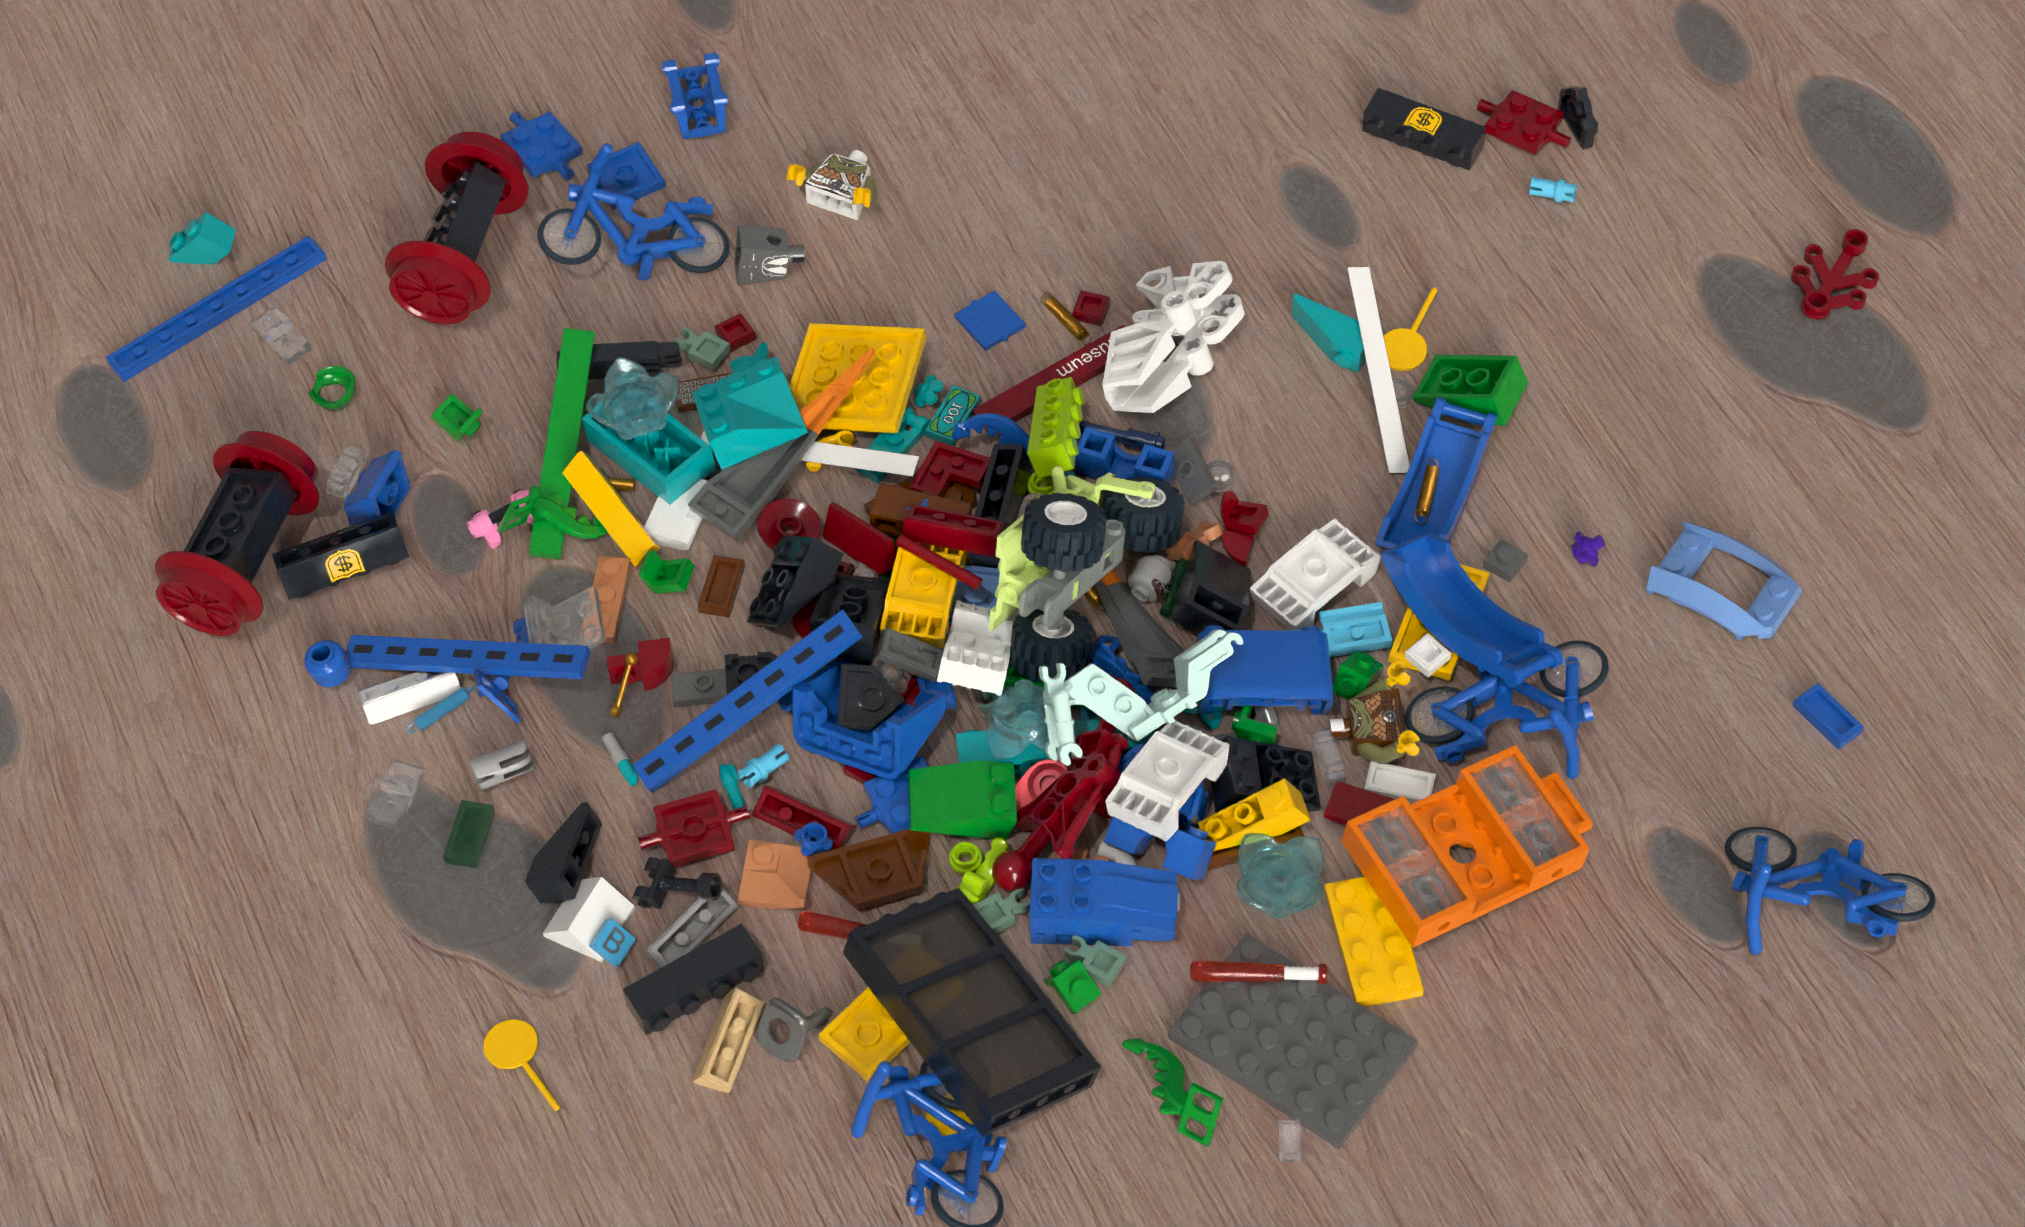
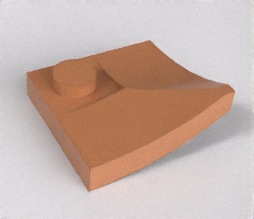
M749 839L737 904L739 906L768 909L804 908L812 870L808 867L807 856L801 853L802 847Z

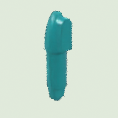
M732 763L727 765L721 764L719 767L720 780L733 809L744 807L745 802L737 785L739 784V777Z

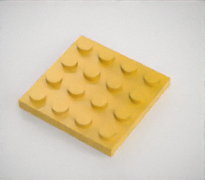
M810 323L790 383L799 410L803 409L866 351L874 348L875 355L823 429L898 433L927 339L925 329Z

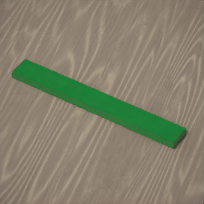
M564 328L539 485V489L545 498H549L555 493L559 494L562 508L569 507L572 485L562 472L577 454L582 423L581 418L583 417L595 332ZM546 518L534 520L529 556L561 560L565 532Z

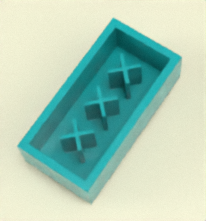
M628 382L581 418L589 443L669 505L716 469L712 449L709 444Z

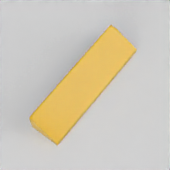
M582 450L578 452L562 472L637 568L643 563L647 551L654 550L656 552L660 549V546L590 456Z

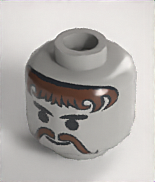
M1159 555L1142 557L1130 572L1127 580L1131 593L1137 600L1141 602H1158L1164 598L1173 585L1175 575L1173 566L1167 559Z

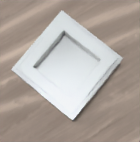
M1427 633L1405 651V658L1425 676L1429 677L1451 659V652Z

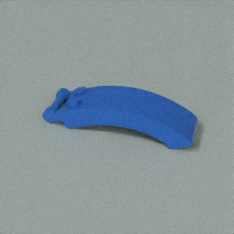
M1437 397L1432 413L1426 421L1403 484L1392 507L1383 519L1375 546L1388 550L1426 532L1450 541L1472 490L1491 434L1494 431L1498 418L1497 414L1488 412L1486 415L1447 403V399ZM1444 414L1483 427L1481 432H1477L1442 421L1441 418ZM1430 458H1435L1437 462L1431 459L1429 466L1437 467L1439 465L1436 488L1429 516L1421 517L1416 514V519L1421 523H1424L1427 518L1425 524H1420L1415 520L1416 507L1426 466Z
M1426 532L1381 552V559L1394 585L1424 626L1445 646L1463 659L1488 671L1492 675L1503 678L1508 687L1514 688L1522 684L1525 678L1546 668L1553 669L1563 663L1562 653L1556 647L1544 642V633L1540 628L1509 614L1489 599L1474 584L1455 558L1449 541Z

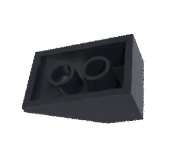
M835 573L832 583L823 590L810 618L809 634L838 612L844 610L863 637L836 657L851 659L855 662H872L880 641V626L890 580Z

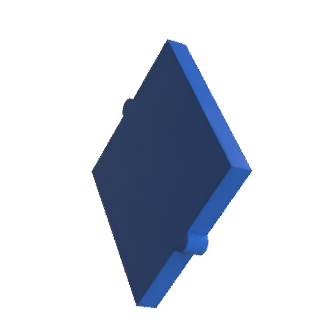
M995 290L979 300H972L971 305L954 314V318L984 351L1002 341L1007 342L1010 336L1026 327L1025 322Z

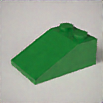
M1435 355L1412 398L1414 402L1433 408L1437 397L1447 399V403L1486 415L1488 412L1497 414L1496 426H1506L1528 384V380L1517 356Z
M979 760L909 769L907 773L909 830L985 839L1000 837L1006 840L1017 822L1014 764Z

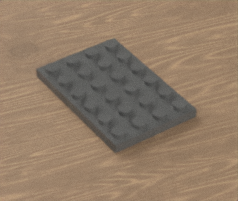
M1246 933L1170 1028L1168 1039L1337 1149H1340L1416 1049L1418 1041L1319 978L1318 981L1284 980L1283 967H1297L1298 965Z

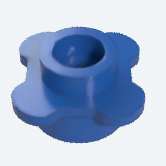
M808 823L794 834V839L800 843L802 847L801 853L804 856L809 857L814 855V853L820 851L827 852L832 849L833 842L827 838L826 828L819 823Z

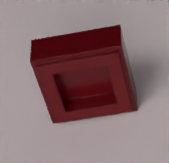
M1081 290L1072 315L1078 321L1102 326L1110 304V297Z
M741 313L715 325V332L718 337L729 342L730 352L757 340L756 333Z

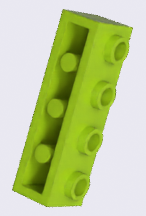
M1072 377L1053 379L1047 384L1037 386L1027 454L1038 479L1052 475V469L1056 466L1062 467L1064 471L1074 469L1075 456L1079 454L1077 440L1081 438L1079 424L1083 421L1081 408L1082 405H1085V398L1080 387L1076 388Z

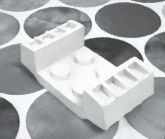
M1334 518L1322 528L1312 531L1273 563L1267 572L1250 587L1251 597L1288 630H1301L1304 627L1314 626L1315 612L1352 581L1361 588L1376 574L1381 556Z
M957 600L937 682H948L955 686L961 685L968 687V689L974 688L982 690V692L987 691L1001 696L1010 659L1012 625L1018 614H1012L992 632L988 630L990 607L976 606V604H967Z
M1176 720L1171 724L1167 723L1160 731H1156L1121 774L1117 785L1105 800L1108 815L1167 841L1178 829L1179 809L1202 780L1207 778L1215 782L1227 765L1229 744Z

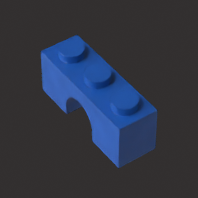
M1089 427L1085 428L1078 443L1079 454L1075 456L1076 473L1098 479L1110 472L1115 474V478L1126 480L1128 477L1136 478L1140 476L1156 478L1169 484L1174 476V452L1145 444L1140 455H1131L1122 451L1117 446L1115 435Z
M1112 817L1103 842L1131 854L1144 855L1148 843L1156 836L1125 823L1116 817ZM1178 826L1177 831L1167 841H1164L1167 854L1162 867L1190 879L1203 880L1217 842L1208 839V832L1189 826V829L1186 830Z

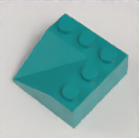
M777 356L761 360L750 368L733 372L722 380L712 384H705L692 392L708 442L721 469H725L808 433L790 384Z

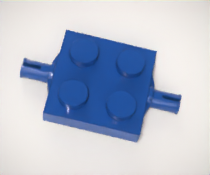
M515 111V114L513 112L509 119L516 128L502 134L501 141L517 152L522 159L524 169L532 178L555 170L564 180H568V177L571 179L574 171L569 168L567 163L582 154V146L550 111L530 121H526L519 111Z
M923 756L912 760L904 773L894 779H885L878 776L863 783L864 790L871 801L872 809L859 816H855L856 823L860 829L877 821L887 829L889 834L909 829L907 773L909 769L928 767Z

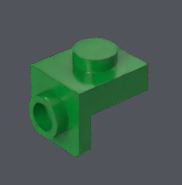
M451 393L430 418L459 442L465 434L471 437L481 426L482 423L478 420L483 411L478 408L474 412Z
M654 550L647 551L639 571V577L654 594L681 592L686 590L695 565L689 558L662 560Z
M1355 651L1340 664L1333 684V692L1350 700L1367 689L1381 675L1384 665L1375 661L1367 653Z
M1244 706L1242 712L1236 711L1231 730L1236 731L1235 734L1238 738L1276 745L1278 727L1252 720V706Z
M1066 959L1059 961L1048 970L1051 975L1043 980L1046 986L1054 987L1071 1014L1077 1013L1102 994L1080 960L1067 962Z

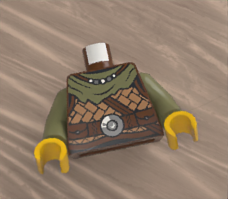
M1398 661L1393 662L1388 668V676L1382 677L1370 687L1348 700L1346 718L1329 719L1330 738L1349 737L1351 753L1353 755L1361 756L1378 764H1386L1395 759H1405L1406 753L1410 756H1416L1419 753V747L1414 742H1418L1420 738L1412 730L1405 731L1399 688L1395 689L1396 683L1400 686H1405L1410 682V676L1406 672L1401 673L1405 671L1406 666Z

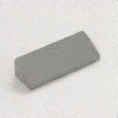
M722 888V893L717 900H705L697 896L642 950V954L656 966L662 968L696 949L739 905L724 888Z

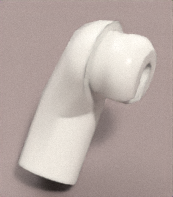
M1102 841L1098 850V856H1106L1112 862L1137 866L1131 853Z

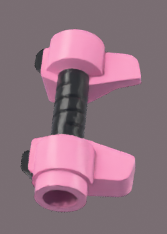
M518 489L510 496L511 502L528 496L529 491L527 489L524 491ZM510 503L492 513H489L487 510H479L473 513L471 520L466 522L472 536L475 539L483 537L492 549L499 546L501 539L497 531V524L502 521ZM526 503L519 505L516 509L525 506ZM530 513L527 522L533 526L534 518Z

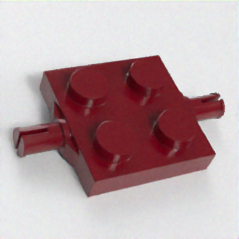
M1511 90L1504 101L1497 105L1481 98L1477 105V110L1491 115L1485 124L1486 134L1534 155H1537L1540 149L1550 142L1560 145L1565 149L1570 144V136L1556 131L1563 121L1564 112L1519 92Z
M717 789L653 807L657 821V832L637 836L641 850L660 844L661 848L666 852L670 863L674 867H678L735 850L731 835V824L750 819L746 805L727 811L720 801Z

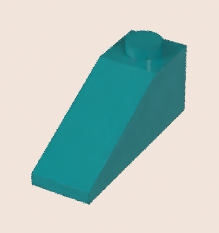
M1295 293L1292 298L1291 315L1332 362L1337 363L1342 368H1348L1358 373L1366 362L1358 320Z

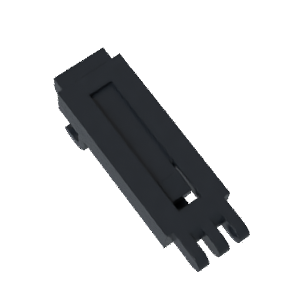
M657 341L594 344L588 380L662 376L661 368L678 367L682 364L679 345L676 342ZM557 351V370H558V363H559L560 351Z

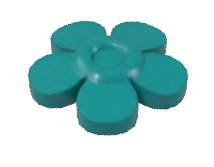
M935 375L927 376L924 384L919 383L915 388L914 393L917 395L915 404L918 407H923L926 403L933 405L938 399V394L936 393L943 389V382L939 379L937 380Z

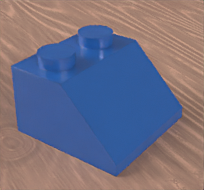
M394 450L372 459L368 468L361 472L358 485L354 492L347 496L344 503V511L350 526L392 511L394 516L396 515L411 489L400 451Z

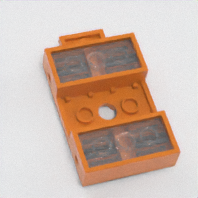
M1514 745L1461 769L1456 784L1413 804H1410L1406 797L1402 796L1347 821L1341 842L1412 948L1582 869L1590 848L1580 834L1591 830L1593 821L1557 772L1540 779L1517 745ZM1455 844L1464 848L1470 847L1474 851L1475 858L1473 861L1465 864L1456 862L1451 857L1449 849Z

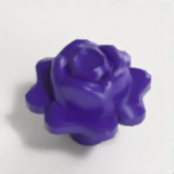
M1580 531L1576 532L1574 536L1576 542L1571 545L1574 557L1581 564L1589 562L1593 567L1597 566L1599 562L1598 549L1606 545L1601 535L1591 539L1588 536H1584Z

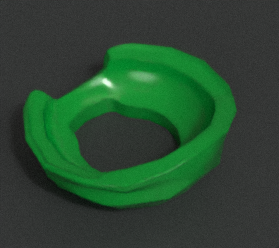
M329 366L317 372V379L312 391H308L309 397L317 405L325 409L343 407L352 399L355 393L354 374L340 366ZM341 385L345 388V395L337 401H327L319 396V393L324 386Z

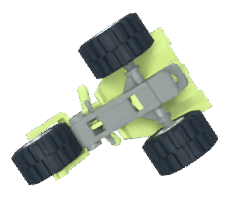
M1060 466L1052 469L1054 493L1040 495V498L1032 499L1030 504L1026 505L1024 515L997 537L996 557L1000 558L998 563L1000 575L999 584L995 592L997 605L990 610L988 630L993 632L1019 609V614L1015 617V621H1013L1010 644L1011 665L1014 669L1018 670L1019 674L1028 676L1030 680L1044 683L1039 675V667L1047 666L1048 676L1054 678L1057 675L1056 663H1062L1066 669V677L1064 679L1066 681L1090 664L1093 640L1092 624L1088 623V619L1085 616H1080L1079 612L1069 610L1068 607L1121 562L1124 549H1131L1135 552H1155L1156 550H1166L1167 547L1175 545V542L1180 538L1185 504L1183 495L1179 493L1176 487L1170 486L1171 484L1159 481L1156 478L1140 476L1136 478L1128 477L1126 480L1115 478V474L1110 472L1098 478L1096 484H1092L1073 475H1068L1065 478L1064 470Z

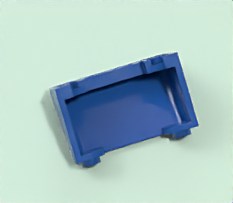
M1216 625L1204 627V631L1198 633L1196 643L1208 636L1211 631L1216 629L1224 630V628ZM1310 626L1302 628L1301 631L1224 630L1227 633L1234 632L1239 634L1243 639V644L1237 645L1232 640L1230 644L1233 647V654L1211 669L1207 695L1197 701V714H1214V707H1223V704H1225V710H1232L1233 706H1297V711H1303L1305 706H1309L1311 708V715H1328L1334 703L1328 637L1326 633L1321 632V628Z
M840 658L793 688V733L796 742L801 748L885 779H894L904 773L945 714L946 694L926 689L916 696L915 707L905 703L901 704L870 732L853 731L837 724L841 664H854Z

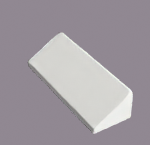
M416 671L359 691L358 695L370 725L444 700L453 692L455 693L459 690L460 685L456 673Z

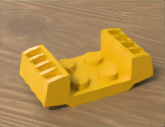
M918 542L965 569L966 551ZM898 547L885 599L880 634L888 627L932 646L944 649L950 632L949 615L958 580Z

